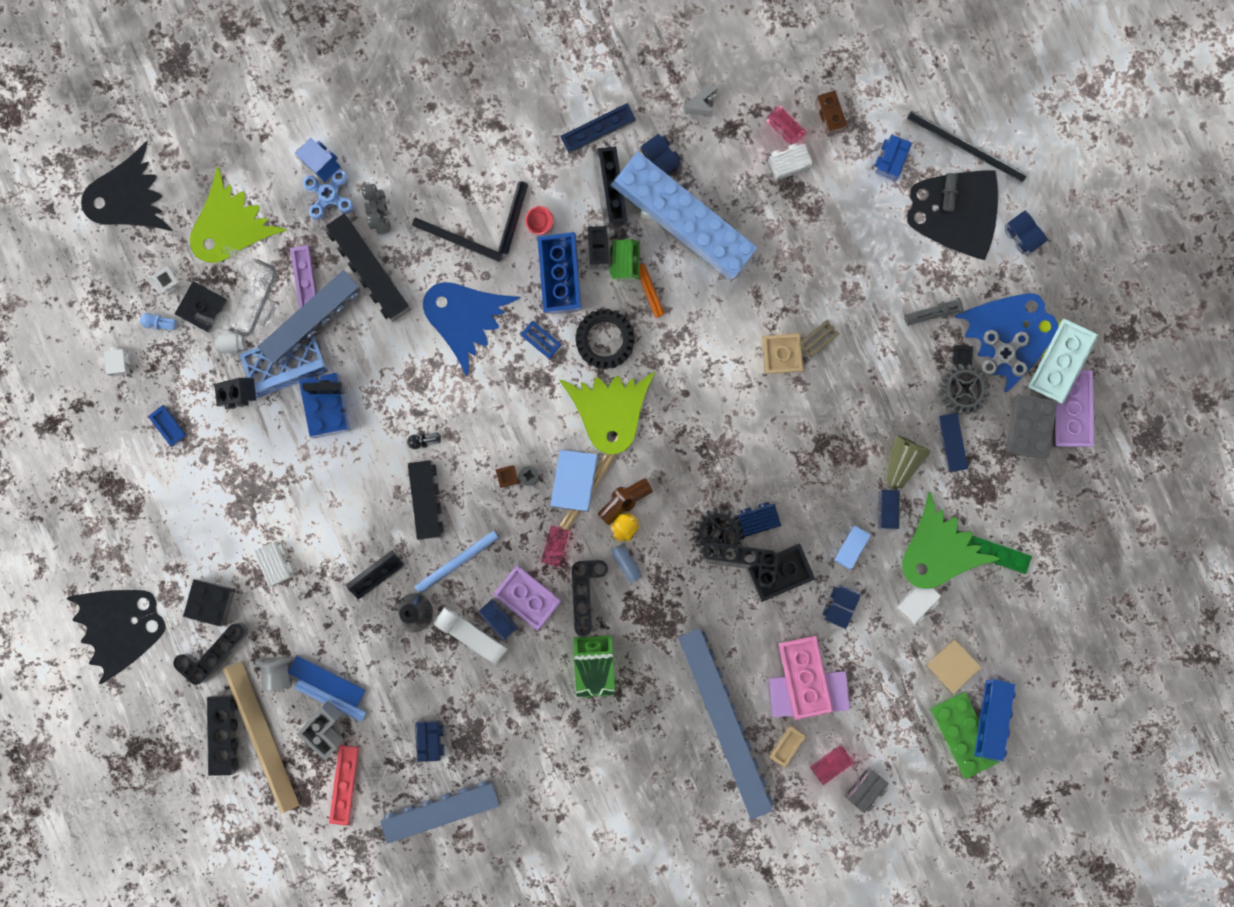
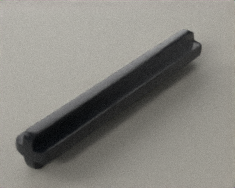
M519 181L498 249L500 253H509L528 188V183Z

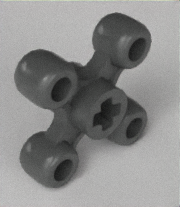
M375 184L362 186L363 198L369 200V202L364 204L368 227L376 229L378 234L389 233L391 231L390 221L383 217L388 216L384 191L377 190Z

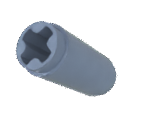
M623 544L611 550L614 559L630 583L642 577L640 570Z

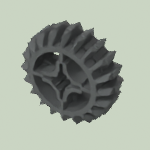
M959 364L958 368L956 366L951 367L952 372L950 370L945 371L947 377L941 376V380L945 383L938 384L939 387L943 388V390L938 391V394H944L940 401L946 400L948 402L944 407L947 408L951 405L950 412L953 413L957 409L958 415H961L963 410L965 415H969L970 410L972 413H976L977 408L982 409V403L988 402L984 396H990V393L985 391V389L990 388V385L984 384V382L988 381V378H981L984 372L976 373L978 367H974L971 370V364H967L965 368L963 364ZM956 375H967L972 379L965 382L961 378L958 379ZM951 381L956 390L953 396L950 393ZM976 383L978 386L977 398L975 397L976 394L973 392V386ZM969 385L965 393L958 395L963 389L962 387ZM964 397L970 400L972 404L963 405L958 403L957 400Z

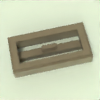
M828 319L798 343L810 358L840 334L834 330L835 327L829 324L830 321ZM824 327L827 328L825 332H823L808 346L805 345V343L809 339H811L815 334H817L821 329H823ZM828 333L832 334L831 337H829L814 351H810V348L813 347L822 338H824Z

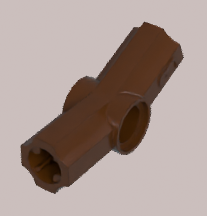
M644 478L628 488L619 487L615 489L612 493V500L598 512L599 517L606 524L610 525L623 511L628 512L633 509L638 500L653 492L649 482Z

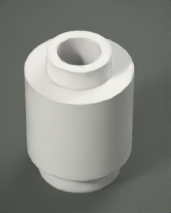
M219 334L218 338H215V348L220 353L244 350L245 344L242 334Z

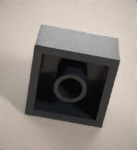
M193 579L183 617L219 627L226 626L236 589L201 579Z

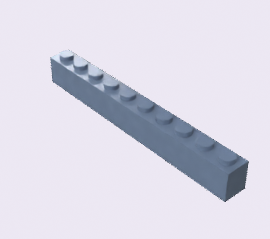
M700 628L678 636L750 819L752 820L772 812L771 806L774 805L770 794L766 795L764 787H767L763 775L760 777L756 769L760 767L756 758H752L749 751L752 750L748 739L744 740L742 735L745 732L741 721L737 722L735 715L738 712L734 703L730 704L728 696L731 695L727 685L723 686L720 680L723 678L720 667L716 668L713 660H716L712 649L708 650L706 642L709 641L706 632H701Z

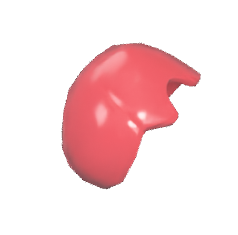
M535 206L527 212L525 224L533 234L544 235L552 229L554 216L548 208Z

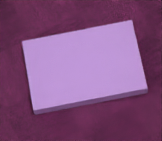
M516 565L493 594L494 597L537 631L562 602V600L518 565Z

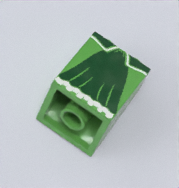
M612 635L573 637L576 697L589 698L591 696L607 697L615 695Z

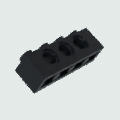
M233 695L207 697L208 776L233 775L239 767L238 758H235V750H238V739H235V731L238 730V720L235 719V711H237L238 706ZM221 710L225 711L227 714V719L225 721L219 718V712ZM221 730L226 731V740L220 738L219 733ZM221 750L227 752L228 757L226 760L220 757Z

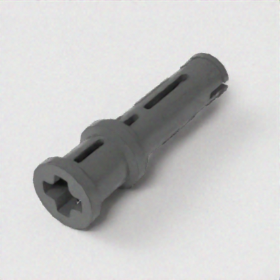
M960 297L946 303L942 301L938 306L904 314L905 323L909 326L938 317L948 318V315L963 314V304Z

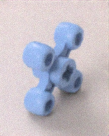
M338 169L332 175L331 182L325 185H321L314 176L304 178V188L309 192H316L318 194V202L309 208V215L312 219H322L325 215V209L329 205H336L345 214L353 211L354 205L352 201L338 195L339 187L348 180V176L343 170ZM342 175L343 177L338 180L337 177ZM313 181V185L308 186L309 182ZM328 191H330V193H331V194L329 195L330 198H326V195H327V192H328ZM344 204H349L347 208H343Z

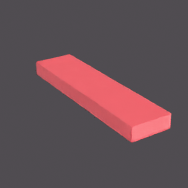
M339 745L329 824L349 825L359 747Z

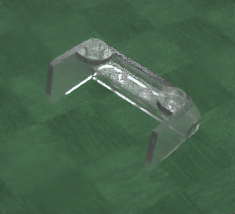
M225 245L222 252L239 259L237 272L241 277L248 280L234 314L223 311L218 313L215 320L196 313L194 319L222 331L247 337L254 332L276 279L277 271L272 265Z

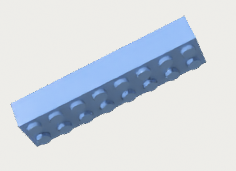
M639 151L633 155L611 184V186L729 280L736 277L758 248Z

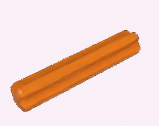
M644 263L639 264V279L654 316L656 318L661 317L665 312Z

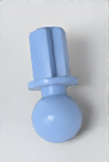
M145 313L140 317V324L144 328L155 326V330H159V328L174 330L176 326L174 319L164 318L161 315H157L155 318L152 314Z

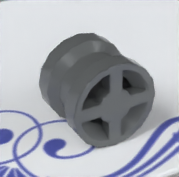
M526 466L520 471L519 478L524 485L532 486L538 482L539 474L534 467Z

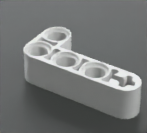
M447 607L442 609L433 623L436 627L445 633L451 634L495 665H498L508 650L501 643Z

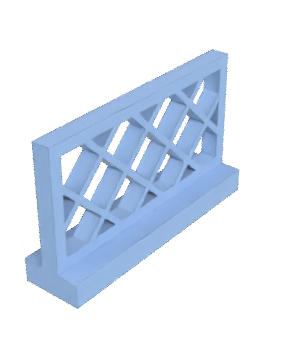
M315 335L311 338L308 346L302 344V347L306 349L302 358L293 355L294 352L292 351L284 365L277 364L282 369L275 376L269 374L273 364L268 358L264 357V354L258 347L239 354L247 378H253L256 371L264 374L262 380L255 383L256 399L297 384L299 380L312 378L328 372ZM309 351L316 353L318 360L312 362L305 359ZM252 355L258 357L254 367L247 363V357ZM291 358L300 361L298 367L294 369L287 367ZM262 359L270 362L266 372L258 369Z

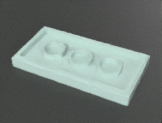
M1063 318L1028 388L1064 404L1099 335Z

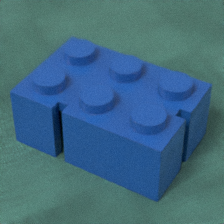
M338 373L320 376V380L341 382ZM317 377L299 380L309 437L314 439L351 431L348 414L345 412L341 413V410L347 411L344 394L310 395L302 390V383H319L320 380Z

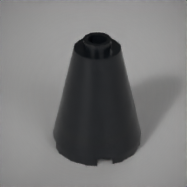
M408 594L402 597L395 607L396 622L405 631H422L427 628L432 620L433 607L424 596ZM409 610H411L413 613L412 617H410L408 614Z

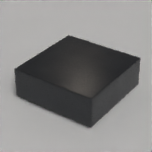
M953 345L952 365H972L973 346Z

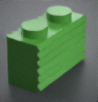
M634 239L613 240L610 247L612 265L609 268L611 279L617 281L639 280L640 242Z

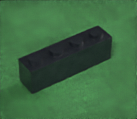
M617 147L598 148L593 153L603 223L607 228L623 226L628 222L624 195L611 186L620 173Z
M431 460L408 463L417 540L442 537L441 533H444L443 521L440 522L439 514H442L441 502H437V495H440L439 484L435 483L434 476H437L436 464H433Z

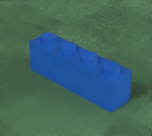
M996 679L985 681L974 757L991 761H1004L1007 755V739L1010 735L1009 724L1013 716L1012 704L1016 696L1015 684Z

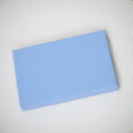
M560 450L551 507L589 512L598 460L597 454Z

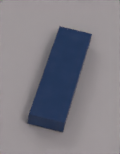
M628 103L561 135L560 138L568 154L635 122L636 118Z

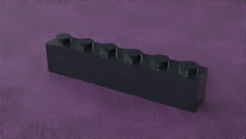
M342 214L327 224L326 227L329 231L326 234L332 242L336 240L339 244L337 250L342 257H348L350 260L348 266L353 273H359L361 278L358 280L364 288L368 287L372 293L369 296L375 304L379 302L382 307L380 312L386 320L390 318L393 322L411 310L346 214Z

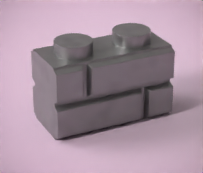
M868 766L844 797L863 813L866 811L870 812L876 805L874 802L878 796L882 797L887 792V785L889 783Z

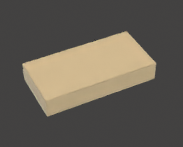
M789 725L769 755V758L786 768L806 738V735Z

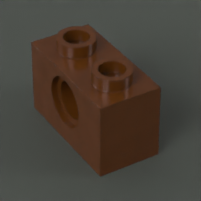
M836 91L818 95L815 105L826 137L844 132L848 125Z

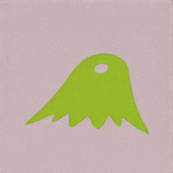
M218 166L205 205L190 234V247L193 254L198 259L208 263L223 261L259 240L287 231V229L280 227L263 226L268 218L254 219L260 206L251 205L243 208L245 203L244 191L231 197V185L229 184L223 189L222 177ZM208 238L213 239L215 242L214 247L210 250L206 249L203 245L204 241Z
M655 371L643 378L636 386L635 380L632 378L625 388L618 375L612 380L609 388L601 379L596 377L592 391L583 382H581L580 390L574 385L559 379L574 402L590 441L599 451L606 454H618L625 451L631 445L636 434L642 403ZM615 431L618 434V439L615 442L608 441V432Z

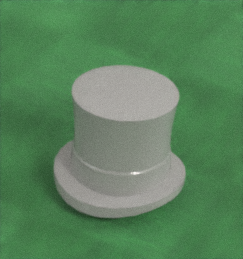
M292 657L259 658L255 660V666L260 667L262 690L275 691L291 687L288 662L292 661Z

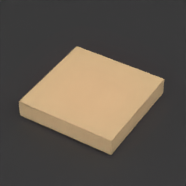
M800 333L762 336L765 375L803 372L802 347L798 344L801 342Z
M955 639L926 665L952 694L960 689L981 668Z

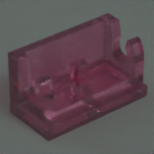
M781 105L774 109L766 118V122L789 145L797 143L807 134V131Z
M839 745L810 766V769L819 782L825 785L855 762L848 755L844 747Z

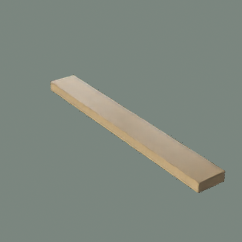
M241 661L223 668V671L279 811L282 814L299 806V802Z

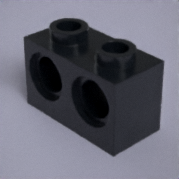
M607 226L588 227L590 269L609 268Z
M235 378L214 384L217 407H225V410L237 409L236 406L245 407L249 406V402L256 401L254 378Z

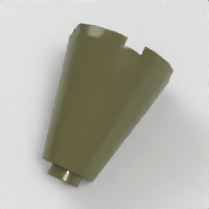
M896 435L885 476V481L888 482L887 486L894 490L902 489L931 451L922 445L920 447V445L912 440Z

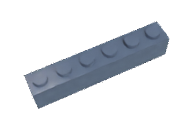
M344 270L341 271L257 347L274 366L277 364L282 365L292 351L296 352L302 347L301 343L305 339H311L317 333L316 330L320 326L324 327L327 325L334 313L339 314L349 300H355L360 294V287Z
M488 780L477 783L475 788L470 789L468 786L459 789L458 794L451 796V793H446L439 796L440 800L433 802L432 799L421 802L422 806L414 808V805L403 808L401 813L396 814L393 811L385 814L380 823L387 844L499 807L500 801L494 783H488Z

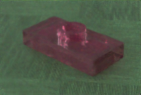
M551 525L541 560L542 563L560 567L570 530Z

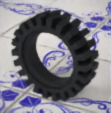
M598 309V311L590 312L588 316L586 315L580 321L576 330L575 341L578 353L584 361L597 369L603 368L606 370L608 368H616V366L623 364L629 358L633 351L635 335L630 321L623 314H619L616 310ZM600 322H609L616 325L623 336L621 348L611 356H599L588 346V333L594 325Z

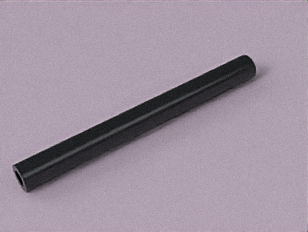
M417 217L412 222L413 227L492 260L500 262L503 253Z

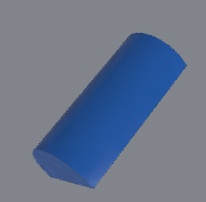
M576 233L538 236L543 312L547 314H563L582 310Z

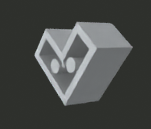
M329 700L297 733L324 761L344 741L330 727L342 713Z

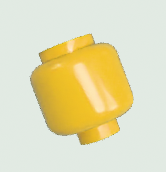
M630 513L620 514L611 525L612 536L619 542L623 540L631 541L639 530L638 519Z

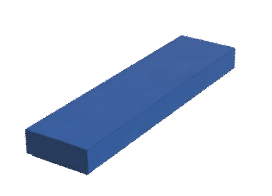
M298 655L288 671V674L356 708L366 691Z

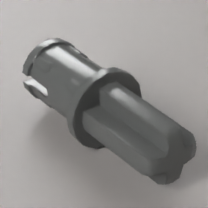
M955 173L946 174L945 190H943V210L946 212H953L955 208V197L958 194V191H956L958 174Z

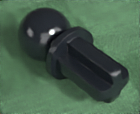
M438 432L430 434L421 433L420 436L413 434L408 437L407 445L413 450L419 449L421 446L427 448L428 445L439 444L441 442V435Z

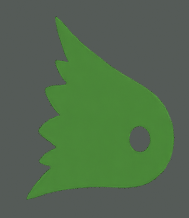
M930 491L922 518L902 561L903 573L906 579L912 585L923 589L937 587L969 569L1000 559L992 555L976 553L981 546H967L973 533L961 532L956 534L958 526L957 517L943 523V509L936 514L934 500ZM922 563L927 566L926 574L920 575L917 573L916 567L918 564Z

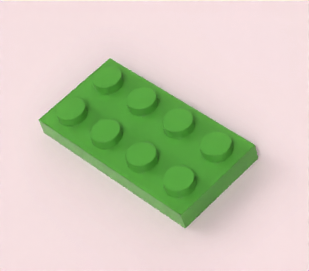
M962 692L929 708L963 779H967L1000 763L999 761L974 757L979 719L966 692Z

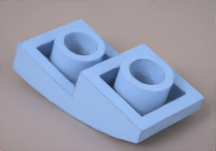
M854 525L834 561L851 570L870 539L871 534Z

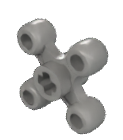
M988 330L983 336L984 342L994 347L995 356L982 363V371L987 375H992L1001 363H1007L1010 365L1015 376L1025 375L1027 373V365L1019 361L1015 353L1018 348L1029 343L1028 334L1026 332H1018L1015 334L1012 342L1006 344L1000 341L996 331ZM989 334L994 335L993 341L988 340ZM1019 336H1023L1025 338V341L1023 343H1020L1018 341ZM1004 348L1010 351V355L1006 359L1003 358V355H1000ZM987 364L992 365L993 368L991 371H988L986 369ZM1018 365L1022 366L1023 368L1022 372L1020 373L1016 370V367Z

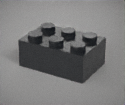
M796 544L777 552V578L775 587L771 590H763L759 586V570L746 569L760 602L815 580L801 544ZM767 557L764 562L771 565L775 560L772 557ZM770 576L762 578V582L765 584H769L773 580Z

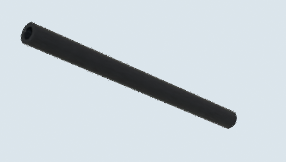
M912 110L909 113L908 120L1022 183L1025 180L1026 173Z

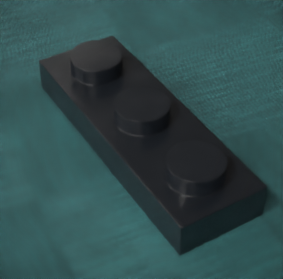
M391 550L347 583L346 587L359 600L403 567L404 563Z

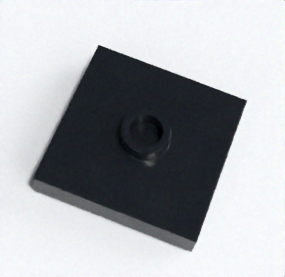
M193 281L174 314L209 333L225 306L227 299Z
M320 380L319 383H302V390L310 395L347 394L348 386L342 382Z

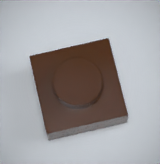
M514 465L495 469L500 488L519 484Z

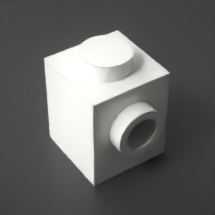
M168 266L148 278L159 295L163 292L167 295L176 289L173 285L178 283Z
M111 347L109 351H103L107 375L130 374L129 365L132 364V359L128 351L121 349V347Z

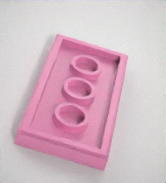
M817 636L778 643L794 720L833 712Z

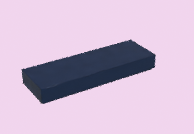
M958 413L938 416L948 473L968 469Z

